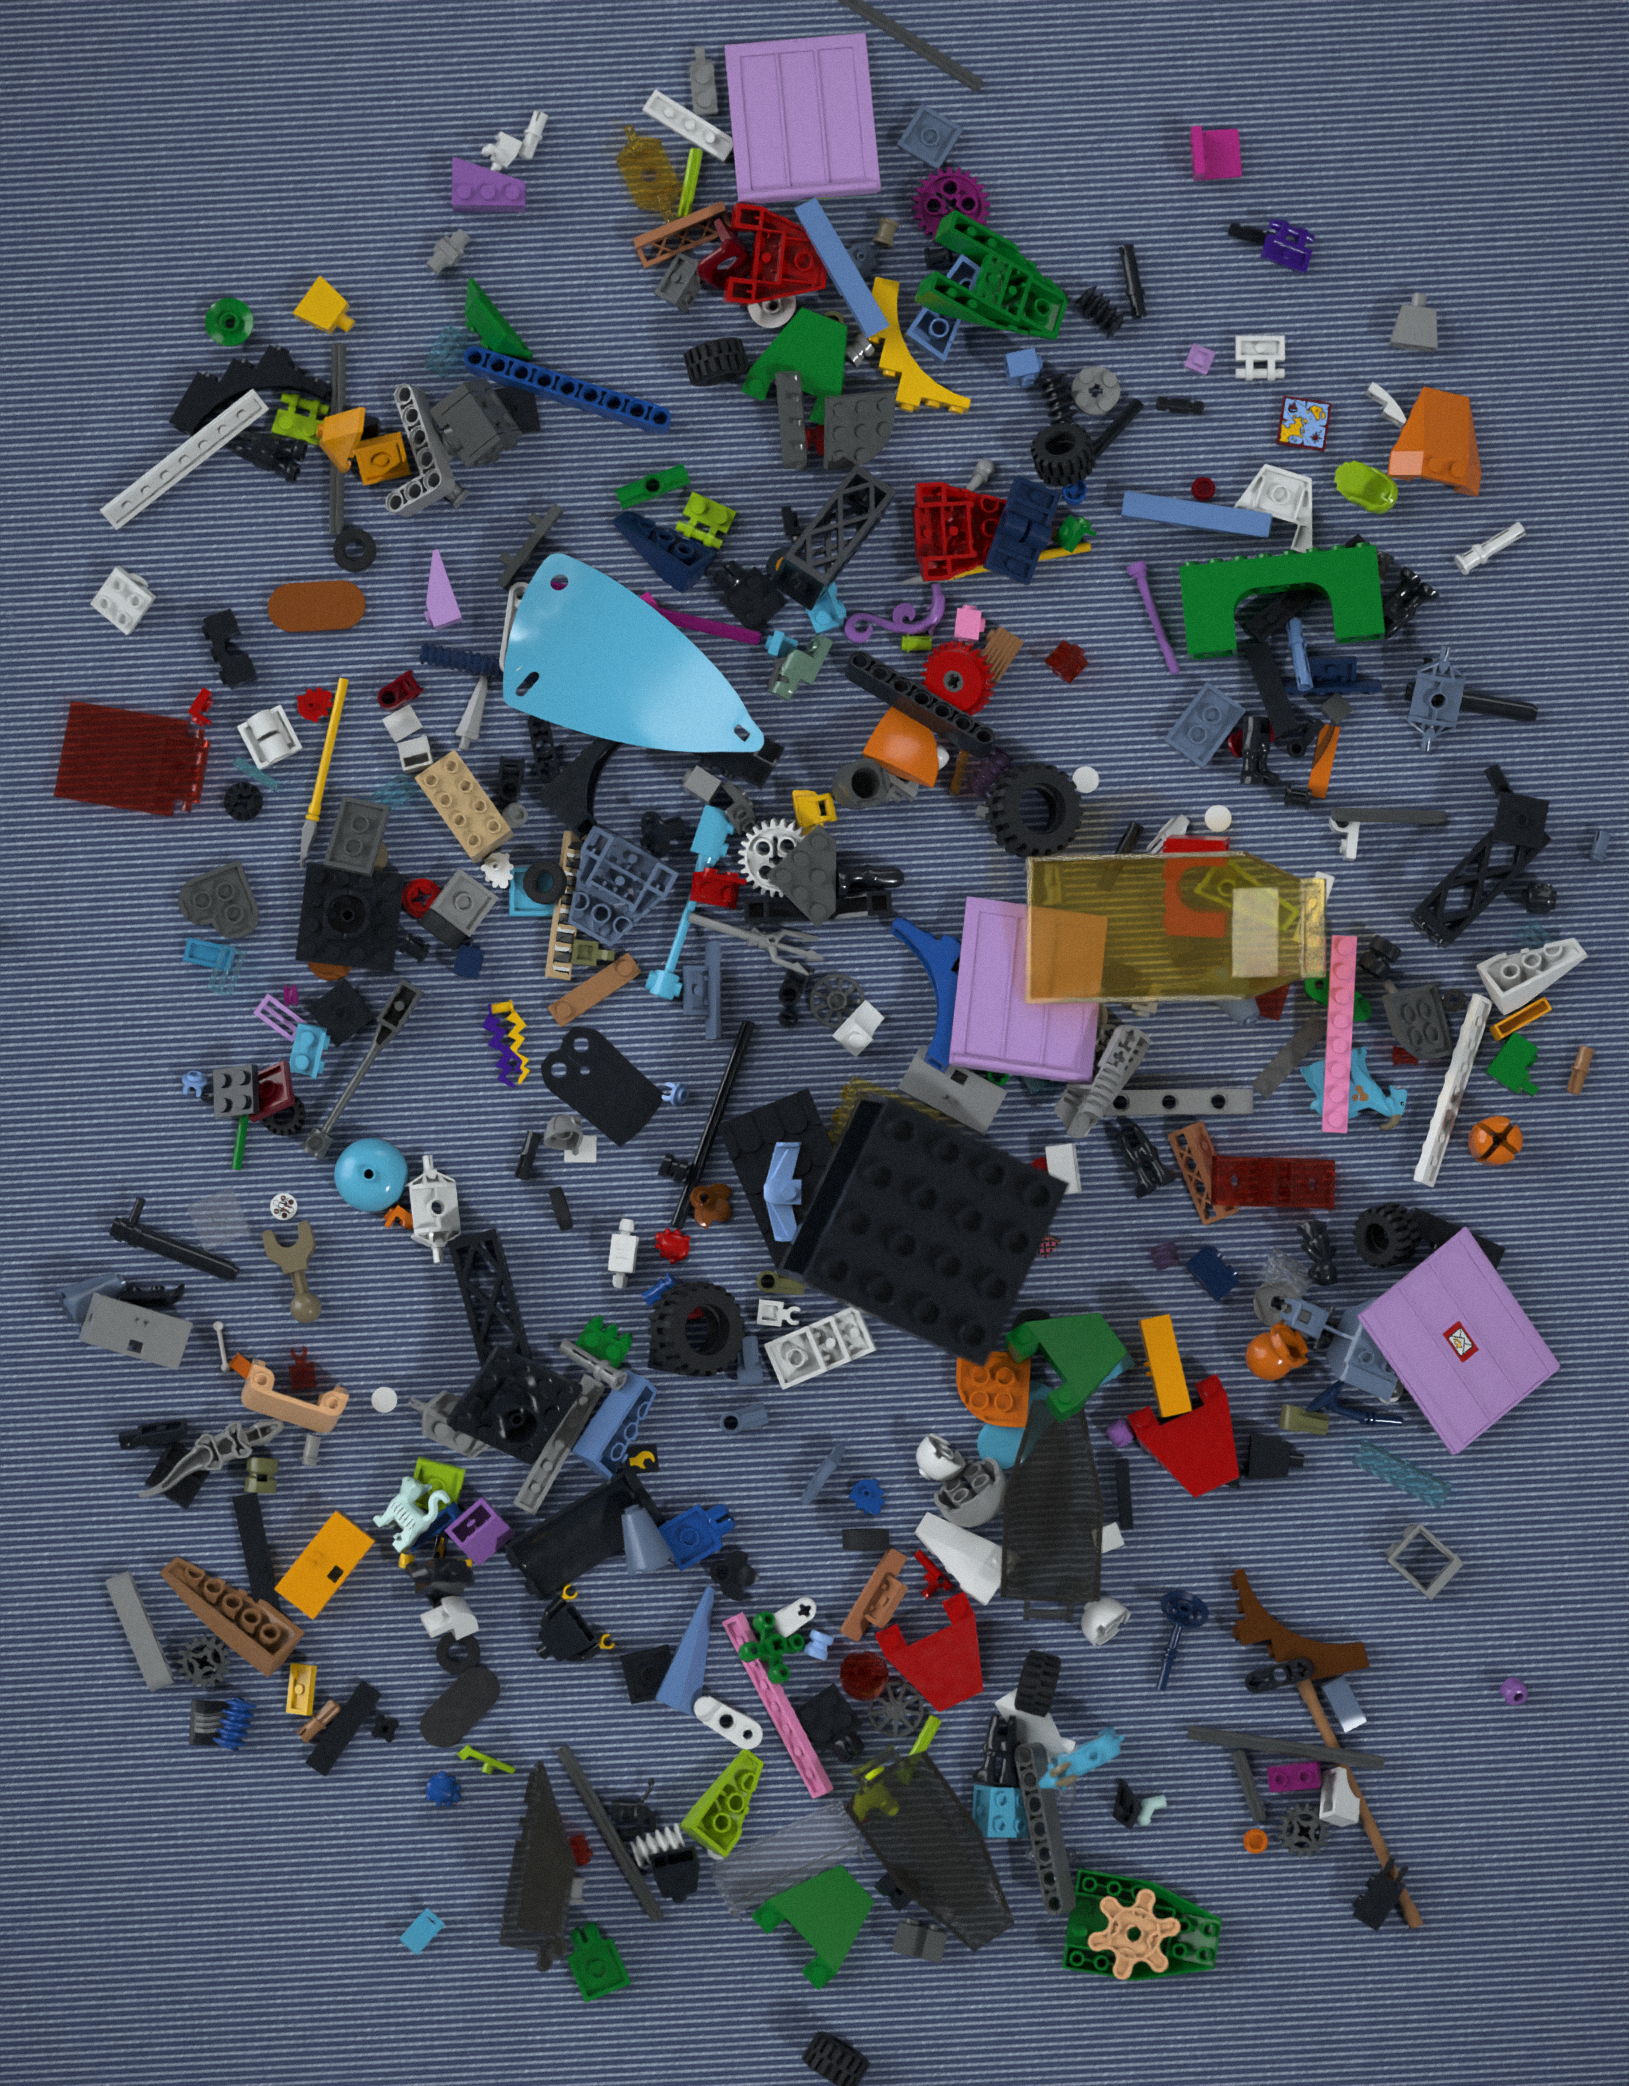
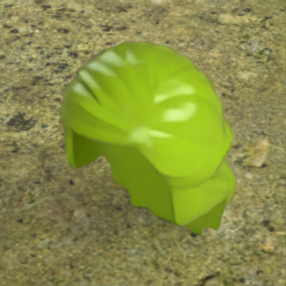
M1352 461L1350 463L1344 462L1335 471L1334 482L1337 485L1336 489L1349 502L1362 507L1367 512L1384 514L1395 505L1398 499L1397 484L1378 468L1369 467L1362 462Z

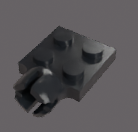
M731 560L723 568L732 578L722 569L714 576V581L724 592L723 597L719 601L746 629L759 631L789 602L755 566L751 570L746 571L736 561Z
M835 1683L795 1710L797 1718L822 1753L831 1749L837 1758L845 1763L853 1759L846 1748L847 1745H850L857 1755L864 1750V1743L857 1734V1729L862 1725V1722Z

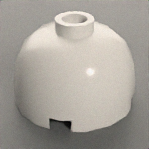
M934 1433L928 1434L917 1449L916 1459L921 1468L919 1472L928 1480L948 1481L961 1472L966 1465L965 1460L957 1450L953 1453L947 1447L951 1445L947 1440Z
M1101 1598L1096 1601L1092 1599L1084 1606L1085 1612L1081 1618V1627L1084 1635L1093 1646L1096 1643L1102 1645L1120 1631L1117 1627L1121 1621L1124 1624L1127 1623L1130 1612L1118 1600Z

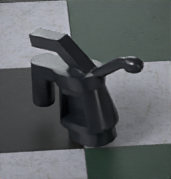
M652 1777L649 1778V1787L641 1799L632 1800L622 1797L611 1799V1821H617L619 1824L636 1821V1827L620 1830L622 1840L643 1835L644 1813L650 1818L649 1831L655 1832L656 1815L644 1803L653 1789L655 1781Z

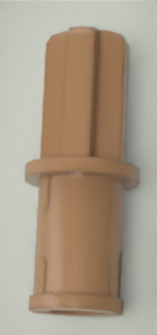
M1579 1046L1574 1066H1571L1572 1073L1566 1089L1568 1093L1580 1095L1586 1075L1590 1073L1588 1068L1595 1051L1594 1049Z
M333 1699L330 1700L316 1714L313 1713L311 1715L312 1718L296 1733L305 1743H308L322 1728H327L326 1724L341 1710L339 1704Z

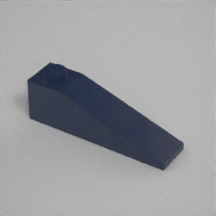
M626 511L613 519L612 523L659 577L681 593L697 584L717 556V552L703 545L699 540L692 537L686 540L677 536V531L673 529L668 531L656 527L654 521L630 511Z

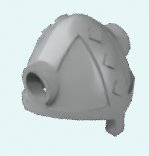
M557 1114L553 1116L544 1133V1146L556 1150H572V1154L575 1156L579 1154V1146L583 1140V1132L580 1128L582 1127L581 1119L577 1115L571 1117L566 1114Z

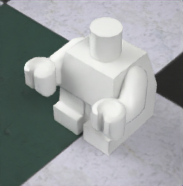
M501 131L496 135V146L488 144L483 147L481 152L483 156H491L490 162L493 164L490 170L499 173L501 168H507L517 156L523 143Z

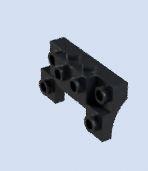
M764 737L763 747L756 752L690 753L700 758L699 763L709 769L715 766L722 770V776L732 781L735 778L743 780L762 791L785 748Z

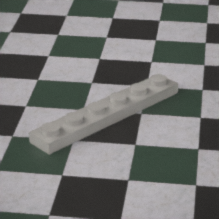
M585 1373L579 1381L583 1391L540 1452L513 1501L514 1505L534 1516L606 1387L605 1384Z

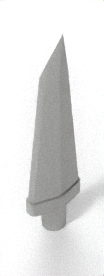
M486 674L480 676L460 725L455 732V736L461 737L458 749L468 751L470 741H478L480 736L479 731L488 689Z

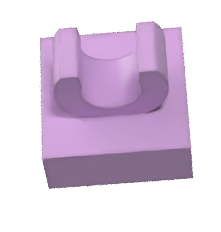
M1193 343L1184 368L1206 376L1216 352Z

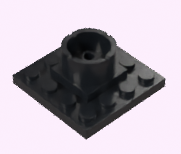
M307 863L295 960L394 972L405 874L373 871L372 877L327 868L321 864ZM347 912H352L353 914L350 920L345 919Z
M497 1344L447 1418L446 1423L462 1433L532 1465L583 1391V1387L581 1384Z

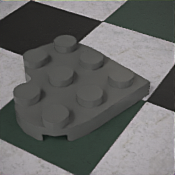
M240 860L192 878L184 884L180 891L178 904L183 916L195 925L204 926L212 924L215 930L225 938H244L251 934L259 925L260 914L258 904Z

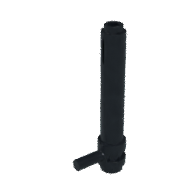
M1424 658L1423 665L1433 662V659ZM1416 680L1414 682L1408 681L1404 700L1410 701V704ZM1463 691L1459 709L1461 711L1529 723L1536 721L1538 707L1534 706L1533 703ZM1434 695L1431 700L1432 705H1441L1444 700L1443 695Z
M136 1197L129 1219L116 1217L112 1224L109 1235L118 1242H128V1245L131 1247H141L228 1282L230 1280L235 1281L239 1267L236 1266V1263L146 1229L145 1225L138 1223L146 1202L144 1198Z

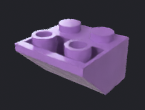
M484 1496L444 1530L478 1566L516 1534Z

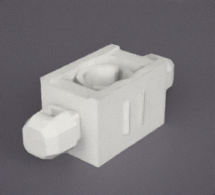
M630 1219L621 1220L619 1225L621 1234L612 1233L608 1270L616 1271V1275H613V1286L616 1288L626 1287L628 1282L626 1273L635 1274L639 1237L631 1236V1232H634V1222Z

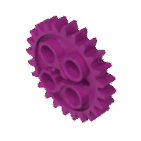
M948 167L947 173L943 174L939 168L938 176L935 177L930 172L929 182L924 179L921 180L924 188L916 187L915 192L920 196H913L912 201L918 204L912 206L911 209L913 212H918V214L913 216V220L921 221L917 229H926L924 237L930 234L933 235L932 243L936 242L934 239L940 220L954 211L952 208L949 211L946 210L947 204L952 205L954 203L955 210L986 226L987 222L982 218H987L990 215V212L984 210L990 207V202L984 201L989 197V193H981L985 185H976L978 181L977 176L969 179L970 171L961 175L959 167L956 173H952L951 168ZM947 185H952L957 191L952 195H948L943 189ZM938 192L944 200L935 196L934 193ZM965 201H970L975 207L971 211H966L961 205ZM930 203H937L941 209L933 213L927 209V206Z

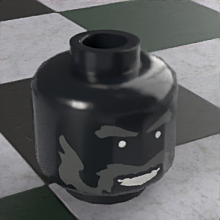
M1530 882L1527 889H1522L1520 903L1525 904V910L1528 913L1547 915L1550 913V910L1555 909L1557 891L1553 890L1551 884Z

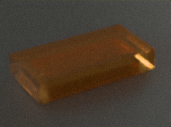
M961 748L959 749L948 792L949 795L955 797L959 795L969 753Z

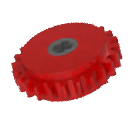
M956 640L942 643L940 647L932 649L933 653L926 656L929 661L922 665L927 670L921 672V676L925 677V681L921 682V685L926 686L928 691L972 716L977 711L983 710L984 705L990 703L988 697L993 696L995 693L990 689L996 686V683L991 681V678L996 676V673L990 672L993 664H987L988 655H980L981 648L973 650L974 643L966 646L965 640H961L958 643Z

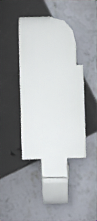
M701 1696L695 1701L693 1707L696 1718L740 1748L753 1749L761 1742L763 1737L762 1729L753 1718L711 1696ZM725 1714L731 1715L732 1723L729 1726L724 1727L719 1724L721 1716ZM745 1730L752 1731V1737L750 1739H745L743 1737V1733Z

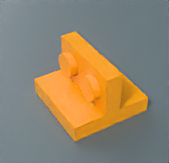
M401 431L360 440L358 446H356L355 456L364 486L411 475Z

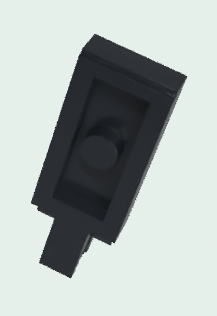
M181 1418L139 1425L136 1430L119 1432L118 1438L121 1450H132L143 1445L154 1446L167 1441H181L187 1438V1419Z

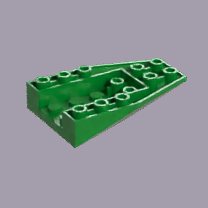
M1077 1866L1074 1884L1076 1904L1069 1914L1061 1966L1063 1969L1115 1977L1113 1973V1966L1116 1962L1115 1953L1109 1949L1095 1951L1088 1944L1089 1936L1092 1933L1102 1932L1109 1925L1108 1917L1100 1909L1102 1899L1107 1896L1114 1897L1123 1907H1131L1135 1904L1138 1893L1143 1889H1149L1155 1894V1903L1152 1907L1153 1915L1161 1920L1173 1917L1180 1924L1179 1933L1175 1936L1163 1938L1159 1945L1160 1951L1168 1959L1166 1970L1156 1972L1147 1962L1139 1961L1133 1965L1131 1974L1126 1980L1141 1981L1214 1969L1222 1919L1152 1881ZM1131 1927L1127 1931V1937L1132 1941L1138 1940L1141 1936V1931L1138 1927Z

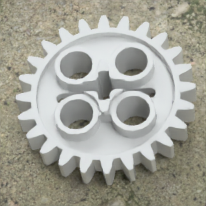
M773 818L770 825L766 820H763L761 822L762 829L756 824L753 826L755 834L748 831L746 836L749 840L741 841V844L746 849L738 851L739 854L744 856L738 863L745 864L746 867L741 870V873L749 874L746 880L747 882L751 880L755 882L753 889L761 886L762 895L767 890H770L771 897H774L777 891L780 897H784L785 894L763 873L762 867L766 865L773 868L778 863V859L773 858L776 853H778L779 857L784 858L791 850L784 847L783 840H791L795 847L806 836L801 834L804 827L801 826L796 830L794 828L795 821L788 826L786 825L785 818L781 820L780 824L777 823L776 818ZM774 837H777V838H778L777 847H776V843H775ZM761 841L769 844V852H763L760 849L759 843Z

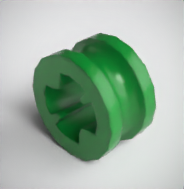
M988 1071L987 1073L988 1081L997 1086H1003L1009 1080V1074L1005 1073V1078H1001L1000 1082H995V1078L992 1079L991 1073L995 1072Z

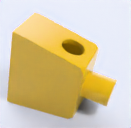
M320 275L293 312L297 320L327 334H331L336 327L348 333L355 324V321L346 315L350 308L348 302Z

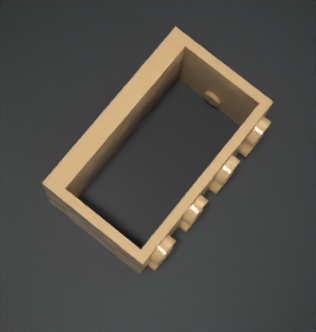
M455 749L414 777L474 863H477L515 836Z

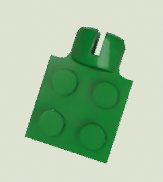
M594 1922L583 1924L585 1938L579 1926L570 1931L569 1938L574 1951L566 1955L585 2003L631 1984V1979L613 1937L603 1938Z

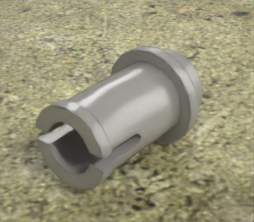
M306 1435L303 1457H300L302 1465L316 1467V1463L319 1462L317 1457L322 1437Z

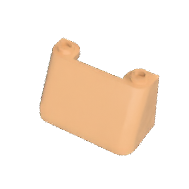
M253 1358L241 1393L242 1404L246 1408L319 1433H327L333 1430L346 1406L349 1397L347 1388L336 1385L332 1391L325 1394L320 1393L316 1404L272 1390L275 1380L273 1373L265 1367V1361Z

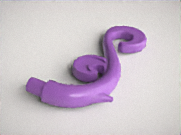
M940 583L930 585L933 597L930 598L931 604L926 608L930 612L922 621L914 624L903 623V617L907 616L910 621H913L916 613L915 608L911 604L902 603L896 606L892 612L893 622L868 613L852 614L845 623L844 631L846 636L854 643H863L870 638L873 631L872 626L868 625L867 630L863 633L855 630V623L859 620L870 621L897 634L906 635L909 633V635H917L929 631V636H933L934 630L945 611V595H942Z

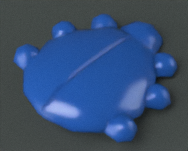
M878 1479L858 1481L853 1486L852 1493L849 1494L848 1498L850 1500L854 1499L856 1503L855 1508L857 1510L860 1508L864 1509L863 1513L865 1515H868L870 1511L873 1515L879 1514L881 1511L880 1505L885 1504V1500L881 1499V1495H884L885 1491L879 1489L877 1485Z
M444 1770L432 1776L426 1785V1801L433 1800L438 1807L442 1806V1803H446V1806L450 1807L452 1802H459L461 1794L458 1791L461 1790V1786L455 1785L456 1777L446 1776Z

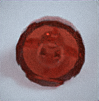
M864 1651V1654L857 1655L854 1652L844 1658L840 1665V1684L845 1693L858 1701H870L884 1692L889 1678V1670L885 1659L871 1651Z

